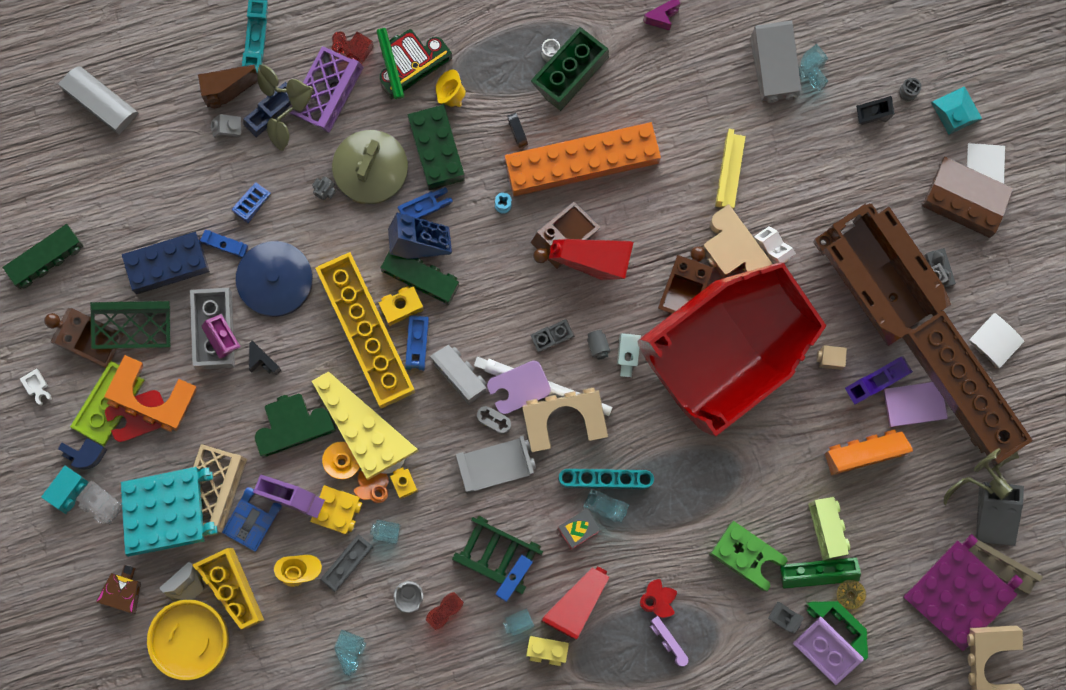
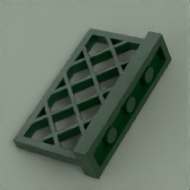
M170 301L90 302L91 349L170 347ZM135 313L131 318L127 315ZM138 313H143L148 318L141 327L132 320ZM146 313L154 314L151 317H149ZM157 313H166V321L161 327L152 320ZM95 314H104L109 320L100 328L95 323ZM117 314H124L129 319L122 327L112 320ZM110 321L119 328L112 337L103 330ZM130 321L139 328L131 337L123 330ZM149 321L159 328L151 337L142 329ZM165 324H166V332L162 329V327H163ZM140 330L149 338L144 344H138L132 339ZM160 330L166 335V344H158L153 339ZM102 331L109 340L104 345H95V337ZM122 331L129 339L125 344L119 345L113 338ZM131 340V341H133L135 344H128V343H129V341ZM150 340H152L155 344H147V343H148ZM110 341H112V342L115 343L116 345H107V344H108Z

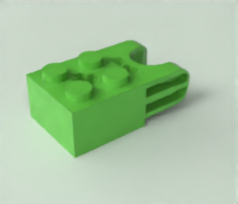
M735 521L730 522L709 554L762 591L769 590L770 582L762 576L761 565L765 561H770L778 566H782L788 561L784 555ZM734 544H739L742 551L735 553Z

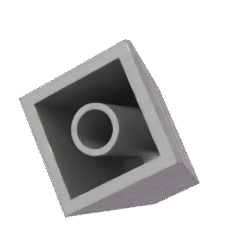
M792 20L755 26L750 41L762 102L774 103L783 98H786V100L796 99L801 92Z

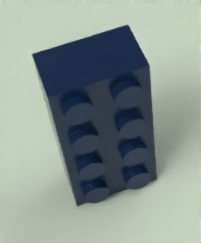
M196 231L121 254L131 289L136 295L210 272L200 238Z

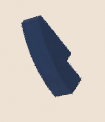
M284 82L278 88L286 89L287 83ZM275 91L274 95L264 98L258 103V107L243 119V125L256 138L267 129L269 119L274 118L277 120L291 105L287 92Z

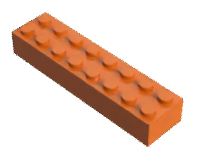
M652 122L507 154L505 155V165L514 197L659 164L661 156Z

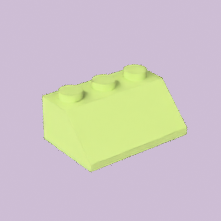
M834 497L814 500L809 503L822 559L827 560L848 555L850 544L848 539L844 537V522L839 518V502L835 501Z

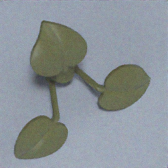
M261 64L258 67L257 74L261 91L267 96L274 95L275 91L287 92L292 105L277 120L271 118L267 124V133L271 142L279 150L284 151L289 143V131L286 125L281 122V119L294 109L302 111L311 100L313 87L305 85L297 79H291L288 81L286 89H280L277 87L279 80L275 72L268 66Z
M998 448L991 452L974 468L975 472H979L985 466L994 478L989 483L991 488L970 477L963 478L946 492L944 505L946 506L948 499L958 488L968 482H972L989 491L991 495L995 493L1003 500L1013 489L1003 478L999 469L1007 462L1019 459L1018 452L995 465L992 469L988 463L996 459L1001 449Z

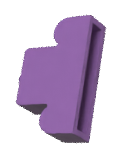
M260 475L253 493L314 518H318L325 501L298 486L264 475Z

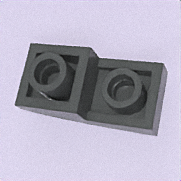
M567 319L530 335L538 352L575 337Z

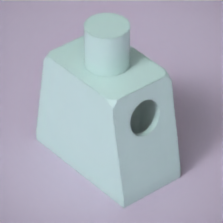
M620 334L617 364L621 365L620 376L632 377L633 366L638 365V340L641 338V335ZM627 352L631 353L630 361L625 360V353Z

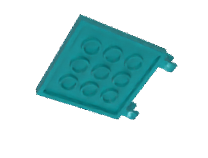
M197 467L121 482L125 555L127 557L205 542L204 536L218 534L217 525L214 526V522H208L203 525L200 482L213 480V472H210V468H203L199 471Z

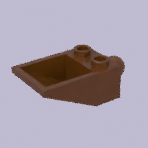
M572 202L535 234L531 241V244L537 249L533 254V258L537 263H545L548 260L558 269L563 264L549 259L553 240H589L601 227L575 202Z
M696 246L691 250L692 260L677 255L658 309L672 314L707 287L713 267L699 263L706 255L702 247ZM680 265H686L687 269L681 270ZM699 270L705 272L703 277L698 275Z
M67 308L61 321L55 313H50L45 317L44 323L48 328L54 329L57 327L50 341L51 343L107 368L116 349H91V317L73 308ZM76 317L79 318L77 325L73 322ZM95 320V323L100 328L104 325L103 323ZM107 325L103 329L110 337L117 332V330ZM101 331L95 337V345H104L109 338ZM119 332L113 340L119 344L124 334ZM66 335L71 337L68 342L65 341ZM110 341L107 345H116V344L113 343L112 341Z

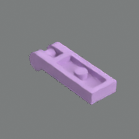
M656 616L650 621L652 623L650 628L656 636L660 634L664 640L662 642L664 648L668 652H673L675 663L678 666L687 665L688 657L661 619Z

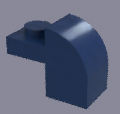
M86 438L79 451L64 443H61L58 450L63 452L61 456L70 461L73 460L71 466L82 470L91 469L98 465L108 450Z

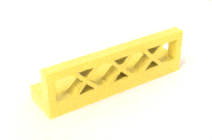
M729 129L726 134L715 207L724 208L728 204L732 209L735 207L745 136L734 134V129Z

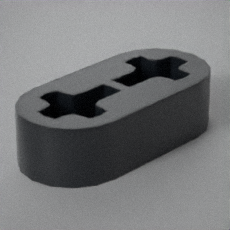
M517 113L507 115V120L518 148L527 146V138Z

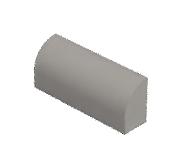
M81 66L72 69L58 83L64 92L118 135L123 132L139 113Z

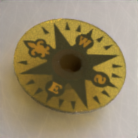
M846 580L837 589V599L843 607L857 609L864 603L866 591L858 581Z

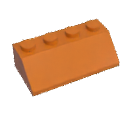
M896 430L884 432L885 436L879 438L876 434L866 437L867 441L859 443L858 439L847 442L848 446L841 447L840 444L829 447L830 451H827L825 456L831 475L902 457L913 452V449L902 431L896 433Z

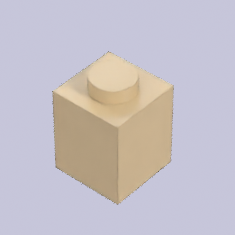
M823 346L817 352L819 367L842 370L846 365L847 348Z

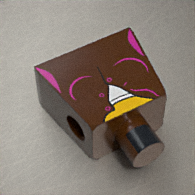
M124 565L121 576L111 573L96 602L136 614L141 582L132 580L136 568Z

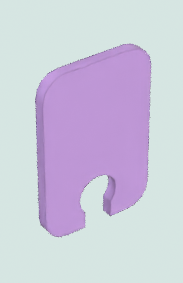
M537 361L527 362L491 378L487 384L490 394L495 393L500 388H505L509 392L508 399L495 402L498 411L503 414L521 408L528 400H540L548 396L551 391L544 371Z

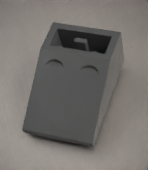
M990 482L982 483L983 485L991 488L989 484ZM1008 484L1013 491L1003 500L995 493L991 495L989 491L979 487L976 538L979 541L1015 546L1023 508L1024 486Z

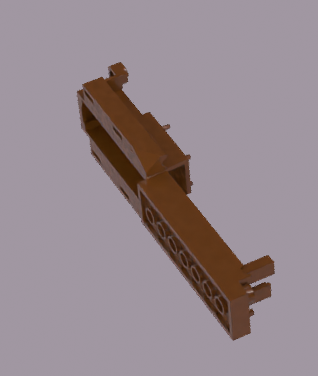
M865 203L834 223L826 232L814 239V245L823 256L826 255L886 345L889 346L900 338L904 339L971 437L970 440L975 447L978 446L980 452H985L987 456L994 450L1001 449L996 459L991 461L993 465L1001 463L1033 441L944 312V309L951 305L944 285L890 207L878 213L871 203L867 205ZM855 218L852 221L855 227L842 234L841 231L846 227L845 223ZM822 240H824V241L826 242L825 245H822V244H821V241H822ZM931 314L933 315L932 318H930L917 328H910L926 316Z

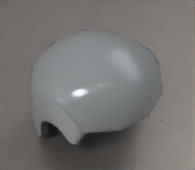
M412 581L399 584L393 595L396 607L405 613L417 611L423 601L421 587Z

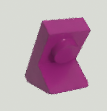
M670 0L645 13L644 23L670 30L672 24L667 16L672 17L678 13L680 1Z

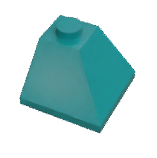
M965 86L931 102L948 135L982 119Z

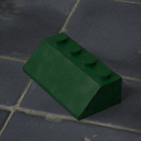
M579 27L533 77L531 82L549 103L561 111L608 60L609 49L583 28Z

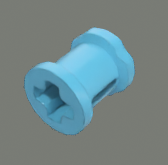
M499 193L496 196L495 209L499 213L505 214L510 211L512 207L510 195ZM500 201L506 202V206L500 205Z

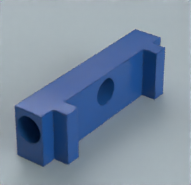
M204 230L200 240L205 245L243 258L248 249L247 244L216 234L210 230ZM226 243V247L221 248V244Z
M521 555L495 595L507 602L533 562ZM513 574L516 579L510 580L509 576Z

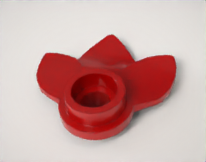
M660 579L653 580L648 584L646 593L642 595L640 606L644 611L654 612L658 617H670L675 612L669 604L675 599L677 591L672 588H662ZM647 599L653 600L652 606L646 604Z

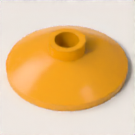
M346 442L331 444L323 454V467L327 474L333 478L348 479L354 476L360 469ZM344 460L345 464L339 465L338 461Z

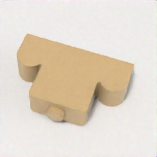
M729 204L713 215L710 228L718 235L706 242L703 249L708 258V264L713 269L715 268L722 278H726L742 266L744 267V273L772 265L770 259Z

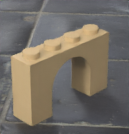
M594 387L583 389V393L576 394L575 391L564 393V397L557 398L556 395L547 396L545 401L540 402L537 399L528 400L522 406L532 452L551 448L547 420L552 411L562 406L573 407L583 415L589 441L608 437L600 392L595 390Z
M1018 626L970 628L967 642L971 653L968 654L971 673L968 675V680L972 690H1024L1019 684H991L987 682L984 674L985 664L994 653L1008 650H1023V630Z

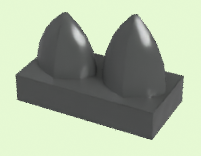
M945 248L926 253L925 256L929 265L933 267L940 263L949 280L943 283L944 288L955 285L956 282Z

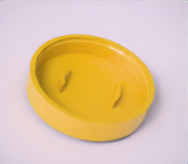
M180 600L165 606L152 620L147 634V648L152 662L162 673L179 680L199 679L213 672L225 658L229 645L228 628L221 614L209 604L197 600Z

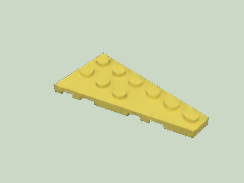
M330 372L312 380L367 480L418 452L414 445Z

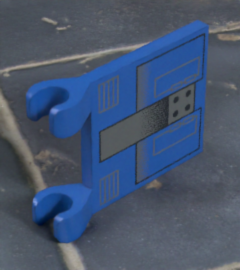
M247 487L222 533L256 552L275 517L280 512L282 505L273 503L269 513L249 503L254 495V489Z

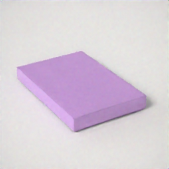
M933 382L883 390L890 427L948 419L944 398Z
M821 616L793 642L835 685L843 680L864 659Z

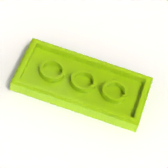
M112 361L108 364L70 426L102 446L106 445L112 435L111 430L116 429L123 417L117 416L114 420L108 422L105 416V409L109 405L104 396L119 367L118 364ZM138 377L134 385V396H136L145 381Z

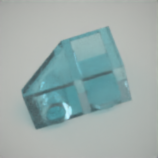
M341 630L334 649L344 673L350 676L351 673L356 672L359 662L356 660L359 654H363L367 643H364L365 638Z

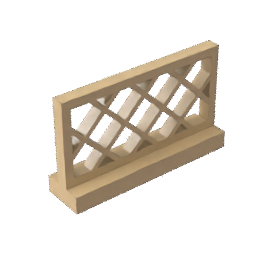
M201 444L193 467H197L200 471L216 462L220 470L213 474V478L220 474L224 478L223 484L216 487L213 480H210L213 489L205 494L201 484L207 481L200 482L201 499L204 500L207 508L202 510V514L209 511L211 515L210 522H214V526L217 525L218 532L222 533L247 459L241 455ZM205 450L211 451L214 459L206 463L203 460ZM225 456L231 457L229 465L222 468L219 460ZM215 492L218 499L216 503L210 506L206 497Z

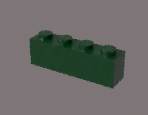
M65 224L2 268L17 288L25 289L36 278L45 276L49 269L61 265L65 258L79 253L83 244L71 227Z
M389 250L380 267L381 272L450 305L459 287L457 277L449 273L445 275L436 266L430 265L429 267L423 264L424 261L419 258L406 259L391 255Z

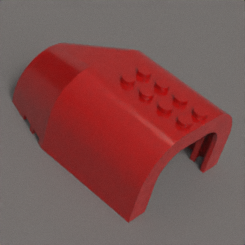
M780 262L714 281L638 340V346L652 370L686 416L703 432L716 437L794 375L796 367L800 361L803 362L806 357L804 355L810 346L815 344L826 328V324L786 265Z

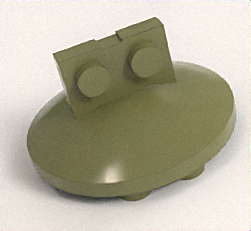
M363 130L348 136L338 146L333 157L332 172L338 188L348 198L363 204H377L389 200L400 191L407 178L408 161L403 147L394 137L378 130Z

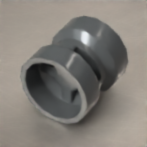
M916 78L906 79L899 89L900 97L905 101L914 100L921 91L920 81Z

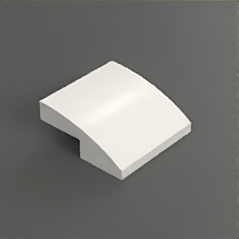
M993 313L969 340L979 353L985 354L996 368H1000L1024 342L1022 337L996 313Z

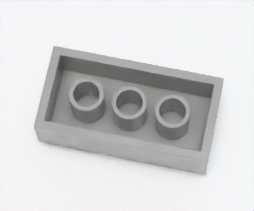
M229 288L190 290L193 367L196 370L235 368L234 351L223 358H219L201 327L205 320L222 314L234 335L231 290Z

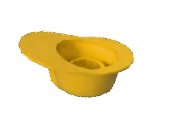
M448 70L438 79L436 83L438 103L446 104L450 107L462 106L466 90L456 70Z
M312 555L287 556L276 562L274 573L285 585L296 587L303 582L312 581L317 578L321 573L322 565L320 560Z

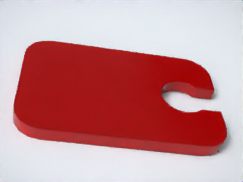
M150 390L134 396L140 404L146 407H157L164 404L162 396L157 390ZM108 406L105 409V416L108 422L114 420L117 416H123L126 419L127 423L124 428L111 430L114 439L118 442H124L161 428V424L156 422L150 424L143 420V416L138 414L132 416L126 413V409L120 406L118 408Z

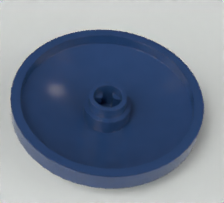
M269 241L256 245L243 256L236 271V287L243 302L254 312L267 317H281L299 309L309 297L313 285L312 269L305 255L295 246L281 241Z

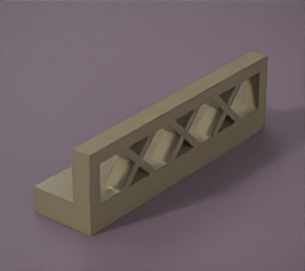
M979 540L969 549L1002 581L1008 583L1014 575H1018L1023 582L1016 589L1027 595L1031 593L1035 583L1041 582L1043 576Z

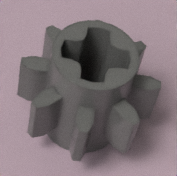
M323 177L321 180L316 178L312 184V188L315 189L313 194L321 200H325L327 197L331 199L336 192V189L333 188L335 183L326 177Z

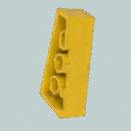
M226 548L192 565L203 577L202 579L213 590L214 595L222 602L240 629H247L264 621L234 548Z

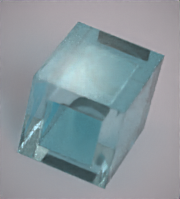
M377 520L376 524H372L370 535H373V540L397 545L401 525Z
M527 608L506 617V622L503 623L507 634L511 633L512 636L535 627Z

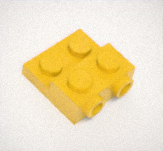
M324 485L319 498L325 500L318 518L312 517L310 522L348 535V532L353 531L356 523L353 520L355 513L359 514L361 510V499L358 496Z

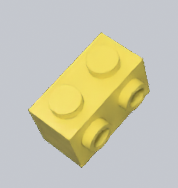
M530 636L526 656L530 657V661L541 663L542 659L550 660L549 664L561 666V662L566 663L569 643Z

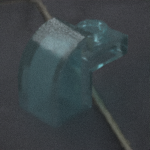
M817 44L805 52L798 68L800 79L803 81L808 77L810 84L814 88L817 87L820 91L826 86L828 80L819 68L825 65L828 57Z
M590 490L583 507L608 520L622 523L623 518L627 514L629 504L613 499L602 492Z

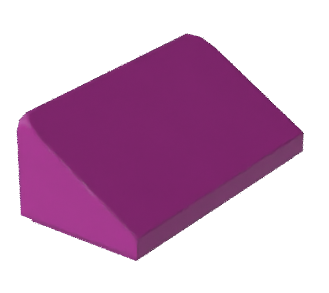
M222 314L205 320L201 327L219 358H223L240 348Z

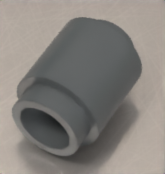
M602 330L588 333L587 342L592 357H597V360L608 357V353L611 351L606 335Z

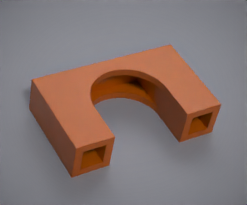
M124 355L104 396L105 400L108 401L107 404L114 408L120 406L126 409L125 412L132 416H136V414L143 416V420L150 424H154V422L159 423L161 428L166 431H177L197 391V387L178 379L169 399L164 404L157 407L143 406L133 395L134 385L143 369V363Z

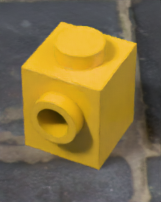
M402 467L393 471L394 475L390 477L400 499L418 492L408 469L404 470Z

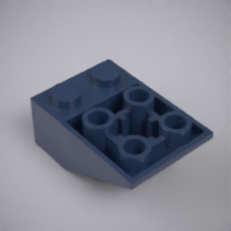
M396 213L388 228L391 255L411 259L449 255L452 253L450 229L448 226L411 217L407 214Z

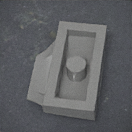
M190 561L160 587V590L171 600H194L204 591L201 575L195 570Z

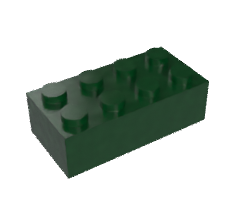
M444 104L407 114L428 190L465 181V174Z

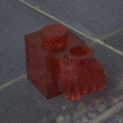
M341 31L335 32L332 37L333 44L331 49L339 54L343 52L347 58L355 59L361 65L374 48L373 41L359 32H356L350 41H347L345 33Z

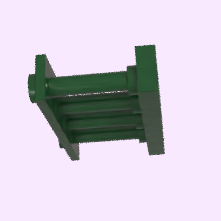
M478 516L477 519L474 517L471 519V522L475 523L476 526L464 550L460 554L455 552L452 560L502 584L506 579L507 573L505 571L518 545L529 550L526 558L531 561L535 554L542 555L543 551L540 550V545L532 541L528 544L487 524V519ZM485 528L493 532V535L481 560L475 562L470 559V554L482 529ZM502 536L510 540L511 543L499 568L493 571L488 568L489 564L487 563ZM524 577L514 590L522 595L526 589V586L523 585Z

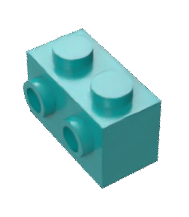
M64 466L41 498L64 514H67L74 507L79 496L86 491L87 485L90 482L67 466Z

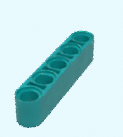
M564 469L560 472L558 481L564 488L648 489L654 482V475L647 470ZM570 474L573 480L570 483H564L562 476ZM589 474L592 477L591 483H583L581 476ZM604 474L609 475L611 483H602L601 476ZM628 475L631 480L630 483L623 484L620 481V476ZM647 475L650 483L647 485L642 484L640 476Z

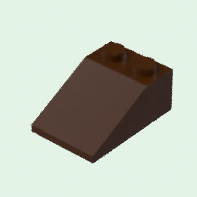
M255 65L198 74L201 96L207 108H220L221 105L227 104L258 82V72Z

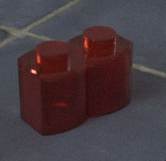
M455 592L449 593L443 598L440 606L435 607L428 613L426 621L435 630H439L448 623L451 616L456 615L462 609L464 602Z

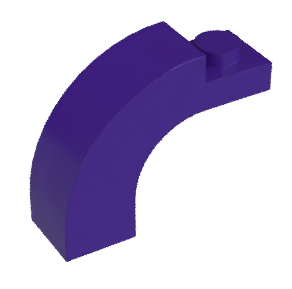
M901 356L868 376L852 383L845 389L855 405L896 383L913 371L904 356Z

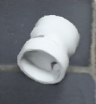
M548 39L543 43L541 54L546 62L560 49L559 42L554 39Z

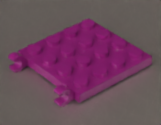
M972 534L963 543L957 540L904 595V598L962 651L969 646L967 636L970 634V628L987 627L1017 596L1014 589L1023 582L1018 575H1014L1006 584L970 552L969 549L978 542L977 538Z

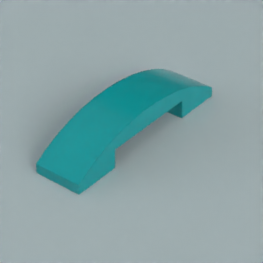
M248 0V22L242 66L255 65L257 72L259 65L263 63L268 0Z

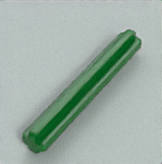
M379 28L376 32L394 99H401L404 97L387 30L386 28Z

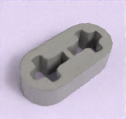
M483 406L478 410L477 419L481 424L500 434H505L510 430L511 421L505 415L487 406ZM486 411H489V416L492 417L493 420H490L488 418L482 420V415L480 413H485ZM495 420L499 422L505 420L506 426L508 427H503L502 430H500L499 424L495 423Z

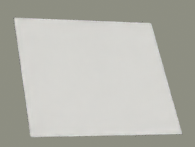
M968 143L967 167L1004 184L1005 146Z

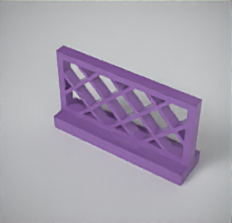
M322 46L303 82L305 85L313 86L315 94L311 95V100L317 98L319 106L309 109L307 104L306 111L298 113L294 109L290 114L330 133L364 67L359 61L347 58ZM324 54H330L332 61L323 64L322 58ZM343 61L349 63L345 70L339 72L338 63ZM334 65L336 73L327 76L324 68ZM322 69L324 78L314 81V73ZM338 77V85L330 88L328 80ZM326 82L327 90L318 93L316 84ZM329 93V102L321 104L320 96ZM320 110L322 115L317 122L312 119L311 113Z

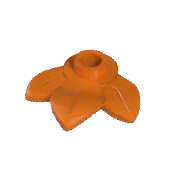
M360 471L358 474L360 486L354 489L356 496L362 500H371L378 504L383 503L388 497L386 487L389 483V478L387 474L380 473L367 480L363 471ZM375 492H380L381 497L375 496Z

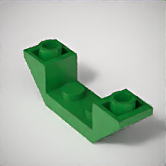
M838 601L807 602L805 604L808 608L806 610L807 613L814 619L820 616L823 618L831 609L833 611L831 614L838 621L842 620L847 625L845 628L851 634L858 635L850 645L864 658L863 661L868 658L867 629Z

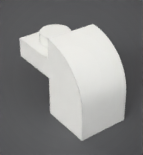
M767 227L754 236L756 242L772 264L786 263L796 254L792 247L783 242L778 231L771 227Z

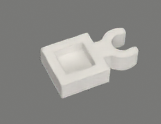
M38 369L20 378L30 396L36 394L35 401L39 405H43L41 402L43 395H46L48 400L52 399L51 395L44 391V388L48 385Z

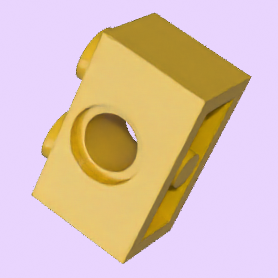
M404 287L398 291V294L394 296L389 294L381 298V302H378L389 326L424 311L414 287ZM398 301L406 303L402 309L396 308L395 304Z

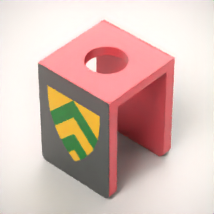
M588 509L580 512L557 528L571 550L600 531V527Z

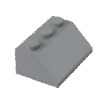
M447 345L430 356L431 362L466 403L470 405L487 391L485 387L487 383L480 375L477 377L472 372L474 368L468 361L465 363L460 358L461 353L456 347L451 348Z

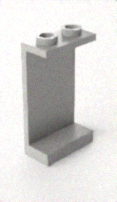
M520 436L519 439L465 454L463 452L456 454L466 494L534 475L533 470L536 469L534 458L530 459L528 451H531L529 440H524V436Z

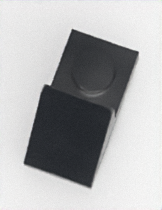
M892 96L856 106L858 121L861 125L878 120L887 122L895 115Z
M252 340L249 343L250 372L252 373L263 362L262 367L269 374L273 372L277 375L281 371L280 367Z

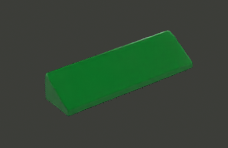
M857 557L792 563L780 566L783 589L858 582L861 576Z

